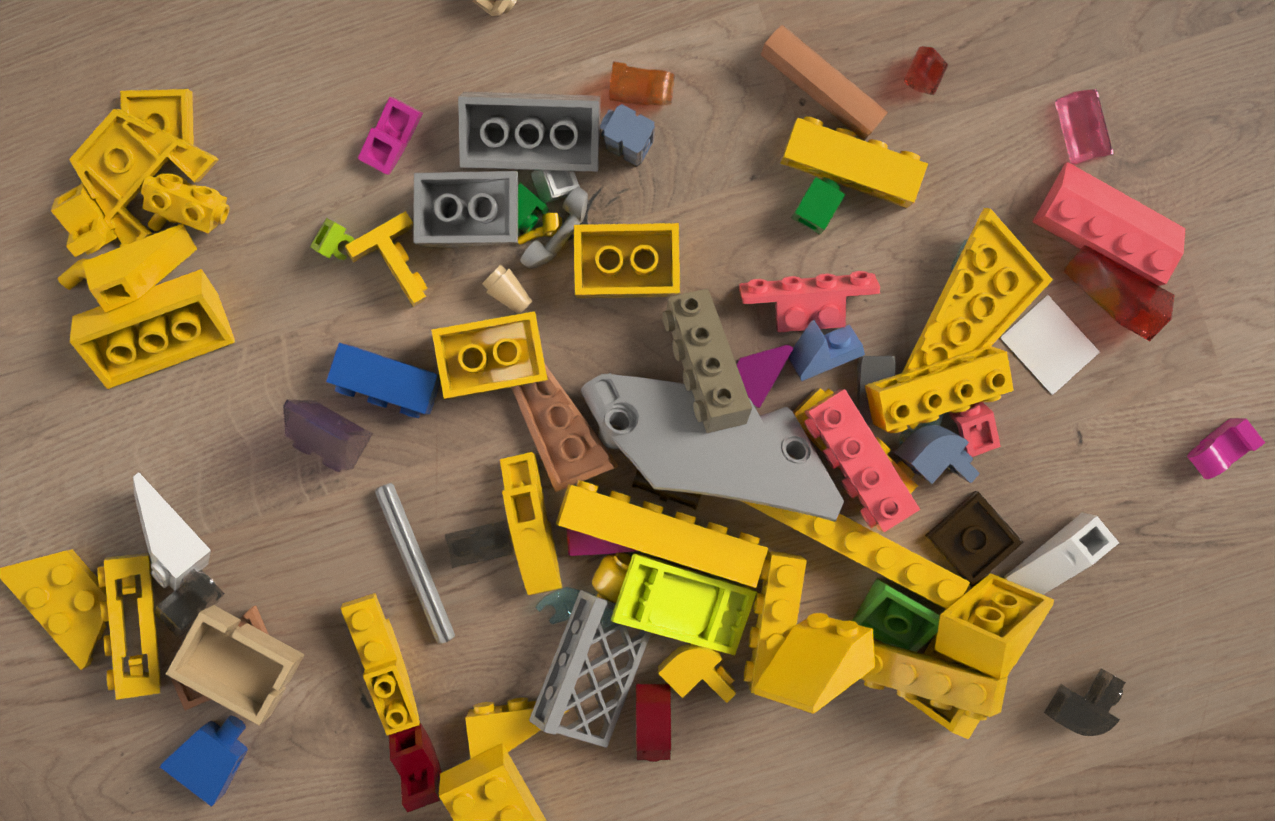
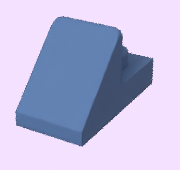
M812 320L793 347L789 360L800 380L804 381L864 356L865 353L862 343L850 325L823 335L815 320Z

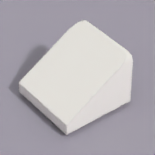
M534 170L531 173L538 196L545 204L567 197L579 186L574 171Z

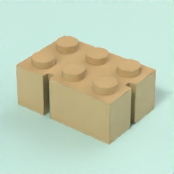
M213 605L199 612L166 675L260 726L272 715L286 690L284 686L291 681L304 654L248 623L239 627L238 625L241 621L239 618Z

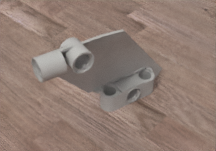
M609 373L597 376L581 388V393L593 417L596 418L600 426L598 432L600 441L608 448H620L654 489L735 499L811 515L834 522L837 520L844 500L796 416L788 407H783L760 416L750 400L752 411L747 424L706 433L703 421L698 422L694 413L693 403L695 398L692 391H687L684 384L641 377L612 375ZM611 425H617L621 427L622 430H615L614 428H612ZM787 453L793 455L796 459L791 458Z

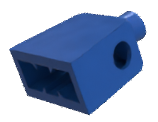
M231 715L221 727L215 722L209 721L160 765V768L212 807L226 793L248 751V748L237 740L245 730L246 725L242 720Z

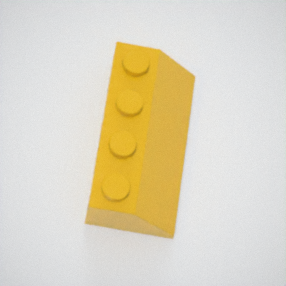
M200 269L156 285L139 300L106 313L101 306L72 316L69 342L103 385L110 389L233 344L235 339L219 295L203 270Z

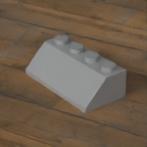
M463 92L458 96L460 167L598 172L601 96Z

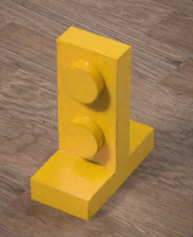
M405 211L350 242L345 247L353 263L377 249L408 300L415 307L425 301L426 295L424 291L428 288L418 272L412 274L405 262L410 259L400 242L396 244L392 242V240L413 228V222Z

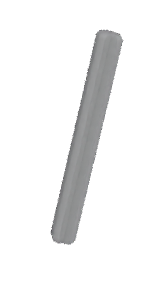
M392 483L383 485L375 490V494L433 635L438 644L448 642L455 637L454 630L396 489Z

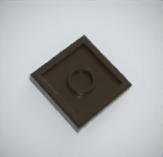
M978 491L973 492L925 535L961 577L970 582L969 586L971 587L978 584L1024 543Z

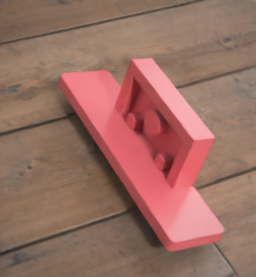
M855 271L850 275L842 276L820 274L816 278L803 279L789 276L777 281L753 279L748 283L739 284V291L743 304L776 302L777 332L805 330L812 320H815L820 329L845 327L846 296L879 294L880 285L875 274Z

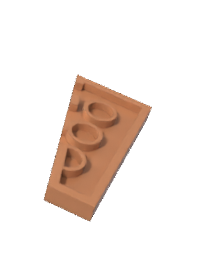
M545 365L548 380L511 388L553 488L557 492L567 488L568 484L575 485L578 483V480L585 481L612 470L619 465Z

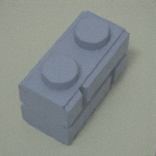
M621 104L616 107L615 111L609 109L601 122V136L605 138L606 150L619 157L624 155V160L635 166L641 165L654 142V121L641 114L636 116V111Z

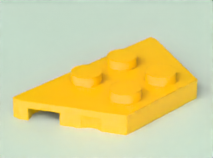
M73 549L1 567L0 579L78 668L80 670L87 668L92 662L93 658H91L96 642L101 639L106 628L105 622H102L101 601L107 600L106 587H99L97 576Z

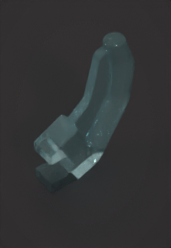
M569 587L558 589L547 594L535 608L540 612L546 605H552L556 613L549 619L551 624L569 620L580 590ZM605 608L600 620L602 629L615 623L610 620L613 613L611 609Z

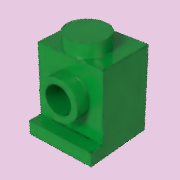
M521 183L518 185V236L522 231L527 234L539 220L536 215L539 211L543 215L549 211L547 205Z

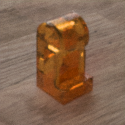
M613 61L609 89L610 101L641 105H671L675 75L663 70L627 66V63Z

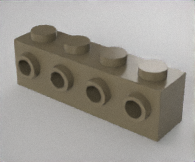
M709 289L670 296L666 311L662 313L663 324L666 331H671L674 341L672 346L674 356L677 361H682L684 367L683 381L686 390L692 391L695 398L693 408L697 421H703L706 433L747 424L752 406Z

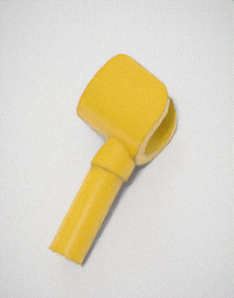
M557 213L544 214L542 216L543 227H538L527 234L518 236L519 245L542 236L553 237L562 226V218L558 217Z

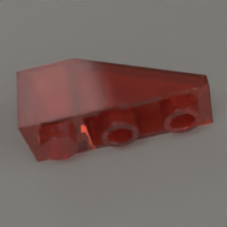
M1086 245L1080 249L1064 268V272L1119 325L1148 341H1151L1172 320L1174 294Z

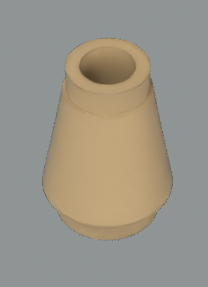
M502 265L482 283L487 289V294L517 314L523 312L533 301L510 268L506 270Z

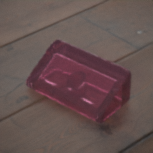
M1097 89L1072 92L1056 100V107L1072 164H1080L1113 155Z

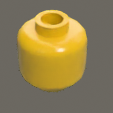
M617 552L607 555L602 559L592 578V585L598 592V597L614 603L617 602L632 556Z

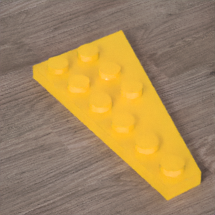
M983 208L902 373L983 347L992 346L1053 280L991 208ZM920 422L907 425V427L914 430Z

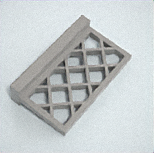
M580 590L529 719L531 723L543 732L553 735L558 733L607 748L651 635V632L640 630L638 635L630 639L626 625L613 623L602 629L600 620L605 608L614 610L616 603ZM620 630L624 643L610 650L606 637ZM599 641L604 654L590 662L587 656L589 648ZM627 650L629 655L627 666L617 671L613 658ZM607 662L611 675L597 683L593 669ZM587 674L591 687L577 695L574 689L576 681L581 676ZM615 683L617 692L614 699L604 703L600 691ZM595 695L599 707L584 716L580 703ZM574 707L578 720L568 726L560 725L564 712ZM602 715L605 723L600 736L591 734L588 723Z

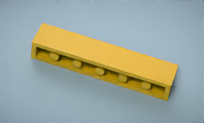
M578 480L577 486L568 484L556 520L557 525L748 586L757 587L768 551L767 547L758 545L760 538L740 532L739 538L726 535L727 527L708 522L707 528L694 524L696 517L677 511L673 518L662 514L664 507L644 501L642 507L629 503L631 496L612 490L609 497L596 493L598 486Z

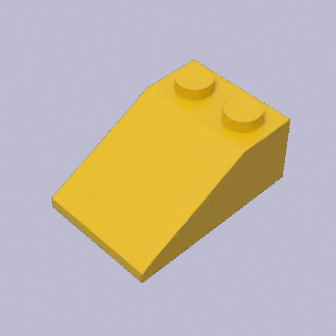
M535 311L431 330L444 399L548 380Z
M990 573L940 614L935 650L947 655L954 661L962 662L979 670L982 674L1000 680L1016 665L1052 608L1054 599Z
M824 613L810 614L805 620L793 627L754 687L755 695L812 714L816 713L875 668L873 629L860 626L854 621L834 619Z

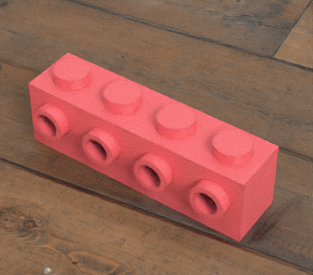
M839 389L804 411L808 417L804 421L808 431L814 439L820 437L827 449L822 451L825 458L833 469L836 467L840 468L845 476V479L841 481L842 485L852 499L857 496L864 507L860 510V513L870 528L876 526L878 530L886 532L920 510L845 389Z

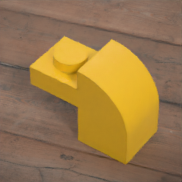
M83 183L54 199L51 212L69 232L66 247L74 257L84 252L87 255L92 254L117 238L114 230H110L105 222V215L96 199L91 198Z
M688 643L675 649L658 666V674L682 698L702 679L726 703L736 695L735 688L732 685L735 681L733 676L723 666H720L718 669L715 667L722 660L719 651Z

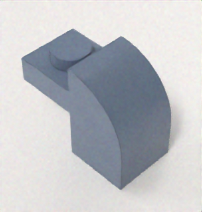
M929 425L916 430L894 452L915 474L931 484L935 482L946 468L970 484L980 474L970 464L973 458L964 450L969 442L941 426Z

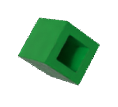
M815 177L791 218L820 235L828 226L845 193L839 191L840 185L826 177H822L820 180Z

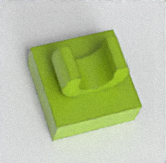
M326 218L310 248L329 259L333 255L340 260H345L347 256L339 252L338 244L341 241L350 243L355 239L345 233L346 228Z

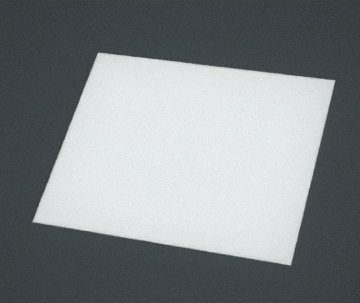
M1049 295L1042 299L1000 337L1052 395L1100 353Z

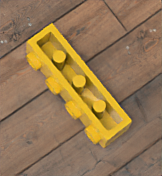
M993 346L983 347L865 385L872 423L888 433L902 432L908 428L907 425L916 422H933L939 419V415L947 412L957 413L970 409V405L978 402H994L1001 399L1002 394L1014 391L1007 351Z
M768 550L767 559L764 561L759 579L763 580L762 592L756 594L754 613L758 614L756 627H751L749 636V647L753 648L751 661H746L743 678L744 681L748 682L751 693H755L754 687L793 627L797 625L807 561L801 555Z
M874 641L875 668L860 678L864 680L865 686L878 690H884L885 686L897 690L898 696L906 699L917 700L918 696L930 699V705L940 709L951 710L952 706L964 709L966 716L977 720H987V717L1001 713L1008 677L1003 676L998 680L992 676L982 674L979 670Z

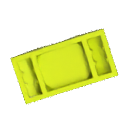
M633 554L610 620L618 624L735 656L757 591L714 575L699 573L663 560Z

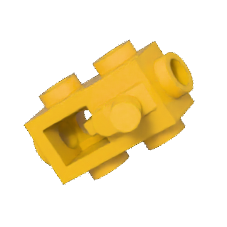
M161 173L156 178L148 175L142 184L141 194L144 195L142 209L154 213L148 222L149 228L154 231H160L168 220L172 223H182L210 233L219 224H224L228 217L230 207L226 204L227 197L220 195L215 189L190 184L183 177L169 173Z

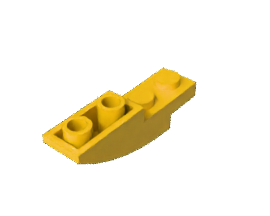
M530 452L500 459L505 488L502 491L515 554L527 594L530 596L562 589L551 522L547 520L536 454Z
M376 593L343 603L340 609L365 669L363 677L386 735L418 726L420 720L403 657L389 618L385 619Z

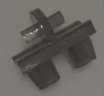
M506 520L445 534L452 568L514 553Z

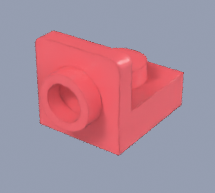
M978 402L970 405V409L966 411L949 412L950 417L957 424L959 435L969 442L964 450L971 457L1001 447L994 413L986 404Z

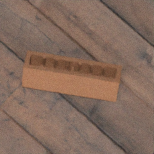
M781 25L764 43L761 52L762 57L864 141L887 115L888 112L784 25Z

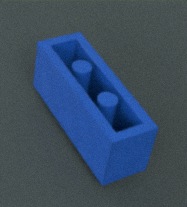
M339 343L326 382L336 385L334 391L340 394L355 397L356 392L368 396V403L387 408L389 402L401 406L400 413L420 418L421 413L431 414L441 380L440 375L348 344Z

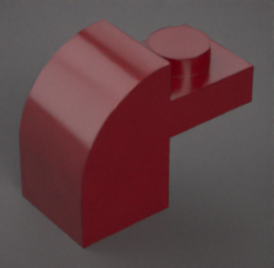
M636 684L637 760H647L650 762L671 760V689L669 684Z
M420 723L418 726L390 734V761L401 777L402 805L407 813L440 801L439 784L442 771L432 741L423 725Z

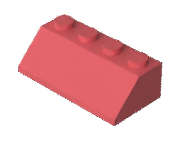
M1069 162L1064 164L1032 221L1148 288L1167 284L1184 254L1186 228Z

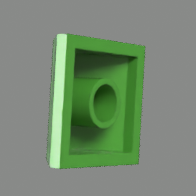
M876 578L852 621L860 626L872 628L873 637L885 644L917 652L938 632L940 615Z

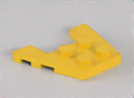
M113 109L69 160L91 198L96 199L105 215V222L110 230H114L121 242L119 246L122 247L152 234L126 209V206L141 191L142 184L148 175L153 177L170 159L193 182H200L219 159L120 109Z

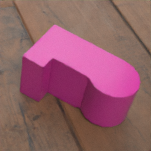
M1230 418L1200 441V444L1189 452L1187 458L1204 479H1211L1226 471L1232 463L1249 451L1257 450L1265 444V441L1247 418Z

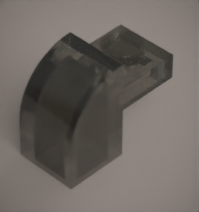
M193 569L183 577L180 587L157 605L154 615L177 638H180L192 627L199 612L216 605L225 593L202 570L197 572Z
M1101 668L1085 697L1060 684L1044 713L1077 734L1083 736L1104 734L1115 727L1120 720L1111 714L1109 710L1120 701L1123 695L1122 688L1126 682Z

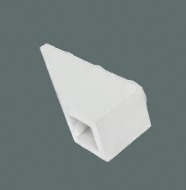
M1082 512L1004 576V578L1044 595L1092 566L1119 542L1098 516Z

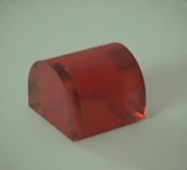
M921 46L913 58L904 82L916 91L934 95L945 74L948 63L935 48Z

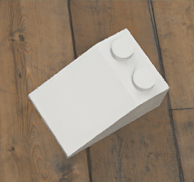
M138 472L133 476L134 496L151 561V568L153 569L151 574L163 588L170 585L174 591H177L209 564L211 550Z

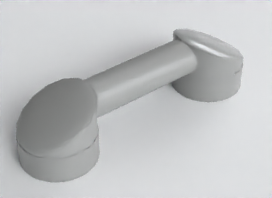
M578 186L568 195L562 208L570 214L546 246L537 240L534 241L520 259L522 264L527 268L533 269L555 258L558 251L573 234L574 225H580L584 220L588 204V194L586 191Z

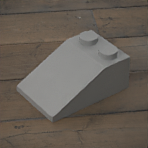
M517 171L414 173V244L426 248H454L518 243Z

